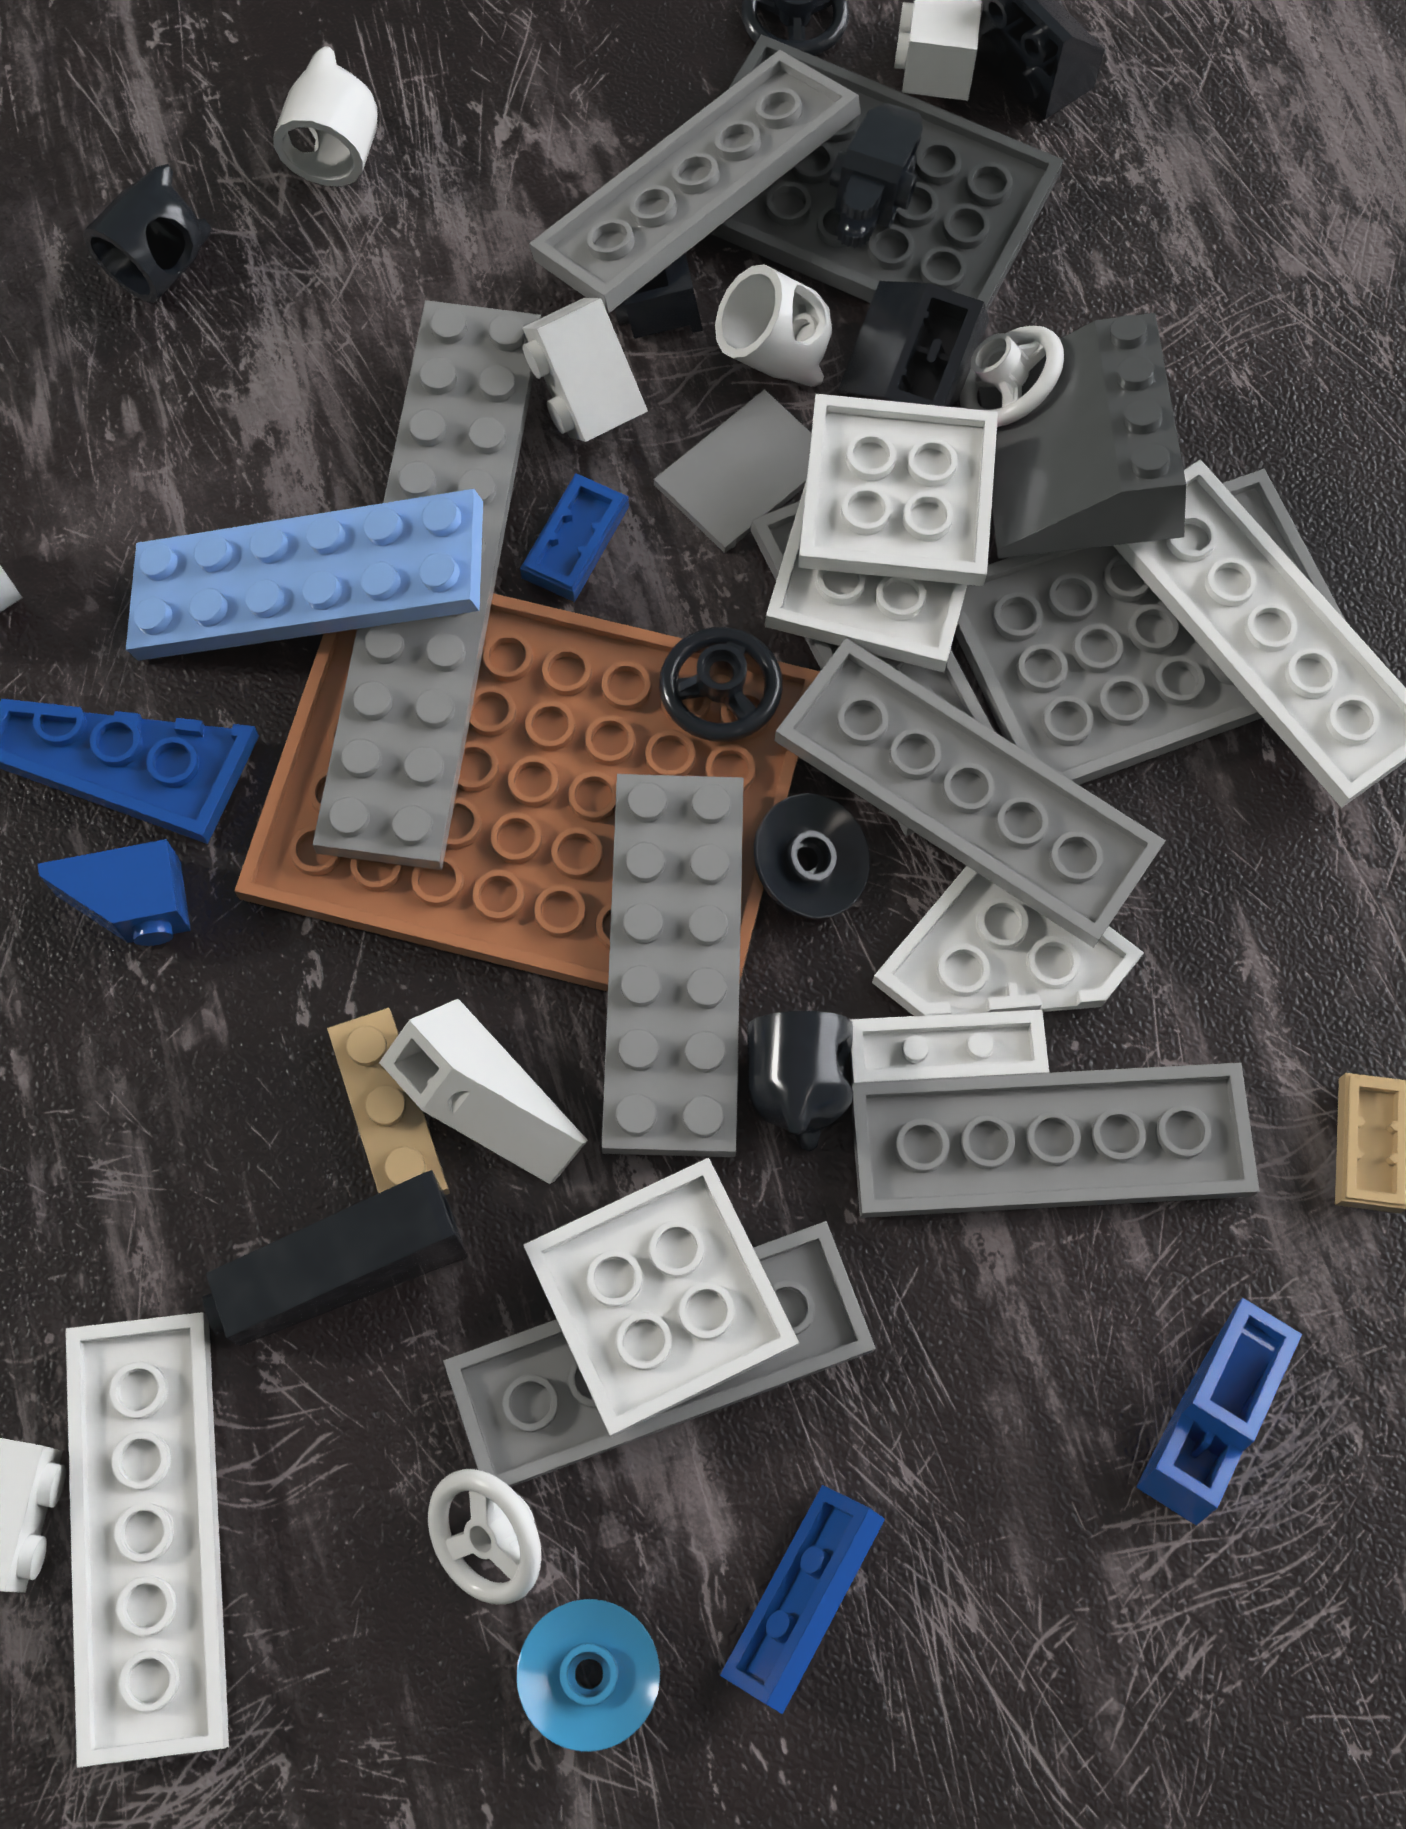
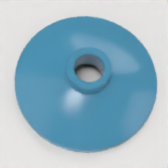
M576 1600L550 1611L530 1631L518 1659L517 1689L527 1717L543 1736L553 1743L571 1750L599 1751L613 1747L629 1738L647 1719L659 1690V1658L650 1634L643 1624L629 1611L603 1600ZM585 1659L596 1660L603 1669L602 1681L594 1688L581 1686L576 1678L577 1666Z

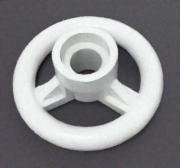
M1024 326L1013 329L1005 334L998 333L986 338L975 349L971 357V369L960 394L961 408L998 412L997 427L1011 424L1028 415L1047 398L1062 372L1064 349L1059 337L1045 327ZM1046 355L1045 366L1040 377L1030 390L1022 396V385L1026 382L1029 371ZM996 387L1002 393V408L991 410L982 408L977 400L978 388Z
M462 1469L443 1478L433 1491L428 1508L429 1534L441 1565L462 1590L480 1601L496 1605H506L522 1599L536 1583L541 1566V1544L529 1506L505 1482L484 1471ZM469 1491L471 1520L466 1523L464 1532L452 1536L449 1526L451 1502L458 1493ZM474 1553L481 1559H490L511 1580L503 1583L487 1580L476 1573L462 1557Z

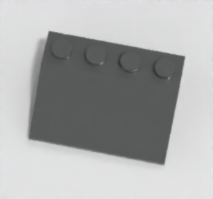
M1156 314L1125 315L1118 318L1095 320L1060 338L1064 349L1063 368L1055 387L1047 398L1025 417L1011 424L997 427L992 509L998 559L1184 537L1186 480ZM1046 355L1029 371L1028 378L1022 385V396L1030 390L1040 377L1045 366ZM979 387L982 408L990 410L1002 408V393L996 387Z

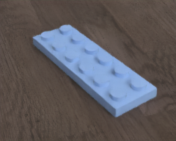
M468 489L136 543L126 651L140 661L480 611L483 501L475 489Z

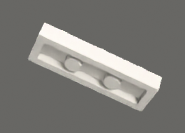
M1042 1009L850 1019L853 1024V1042L849 1053L851 1084L1049 1073Z

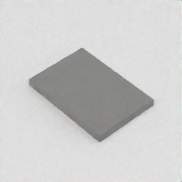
M764 389L666 470L659 473L654 478V486L713 543L726 553L751 532L752 519L778 510L804 488L808 472L811 432Z

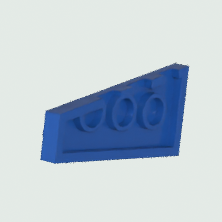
M1 699L0 769L206 844L209 843L259 738L255 726L233 724L232 728L205 726L202 720L176 718V722L142 719L138 713L115 711L113 716L83 712L81 707L10 699Z

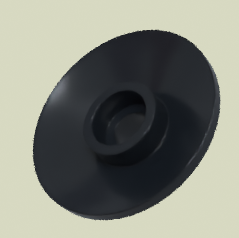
M798 794L778 802L762 818L754 839V862L763 887L778 905L800 917L823 919L847 910L857 901L868 880L870 854L867 840L860 825L847 809L825 796ZM797 851L802 852L808 860L807 871L800 865Z

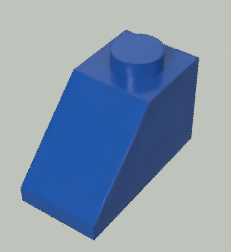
M167 839L38 864L39 876L58 898L127 943L134 942L141 946H154L172 940L173 934L191 931L181 861Z

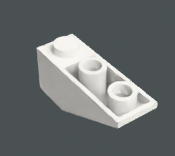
M459 999L410 1019L379 1062L422 1111L549 1184L556 1181L588 1141Z

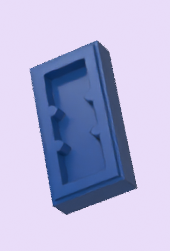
M575 473L520 567L521 578L575 602L628 510L629 497Z

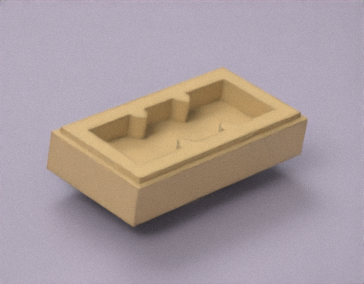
M1345 1073L1339 1078L1335 1205L1393 1213H1403L1406 1211V1080Z

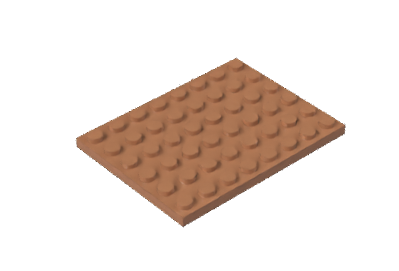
M493 593L442 870L316 854L312 844L357 629L323 634L234 890L240 900L608 992L617 774L743 777L741 980L764 892V887L759 879L754 862L753 848L756 831L765 814L778 802L789 797L799 758L774 741L775 732L820 671L777 661L783 679L782 697L776 712L766 725L752 735L739 740L728 742L708 741L695 737L679 727L667 713L660 696L659 677L662 665L671 649L683 638ZM706 648L697 651L685 661L679 672L678 679L696 675L698 658ZM744 654L747 662V676L743 686V694L757 707L764 692V677L757 662L750 655ZM716 675L711 678L713 681L721 684L731 680L726 675ZM707 697L682 700L690 712L703 720L715 723H729L738 720L724 703L714 702Z

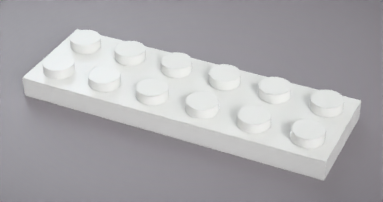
M1200 459L1184 470L1186 480L1184 537L1113 546L1339 806L1343 808L1406 762V688Z
M204 1312L66 1328L77 1767L229 1747L210 1329L207 1315Z

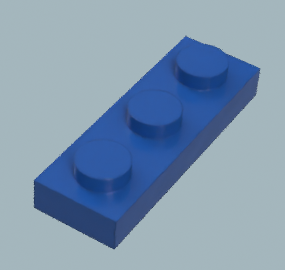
M822 1485L720 1676L783 1714L885 1518L871 1508Z

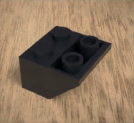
M984 0L979 24L977 51L983 62L987 66L995 68L1013 87L1018 98L1025 104H1029L1044 120L1095 87L1105 49L1056 0Z
M879 281L837 392L846 397L956 407L971 369V357L981 343L989 322L984 301L930 283Z

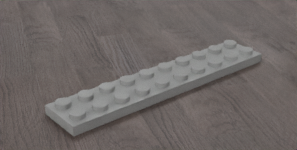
M425 300L383 503L468 489L476 490L483 501L480 611L357 629L312 844L316 854L442 870L534 377L523 352V345L528 343L522 327L541 319V314Z

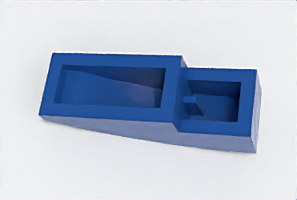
M1242 1298L1231 1312L1194 1375L1161 1436L1136 1488L1196 1526L1215 1511L1221 1502L1243 1451L1256 1439L1302 1334Z

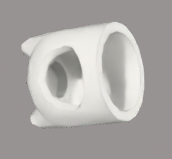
M325 46L314 54L306 70L289 90L274 132V149L280 160L292 172L306 180L324 186H345L355 182L363 172L377 130V105L369 88L350 72L337 65L334 51L330 47ZM298 127L309 128L315 138L314 152L302 153L292 146L288 131Z
M765 264L751 266L739 274L727 288L718 308L715 331L716 341L721 351L731 358L774 378L790 380L811 387L821 385L824 375L819 364L824 357L832 334L830 310L827 304L815 290Z

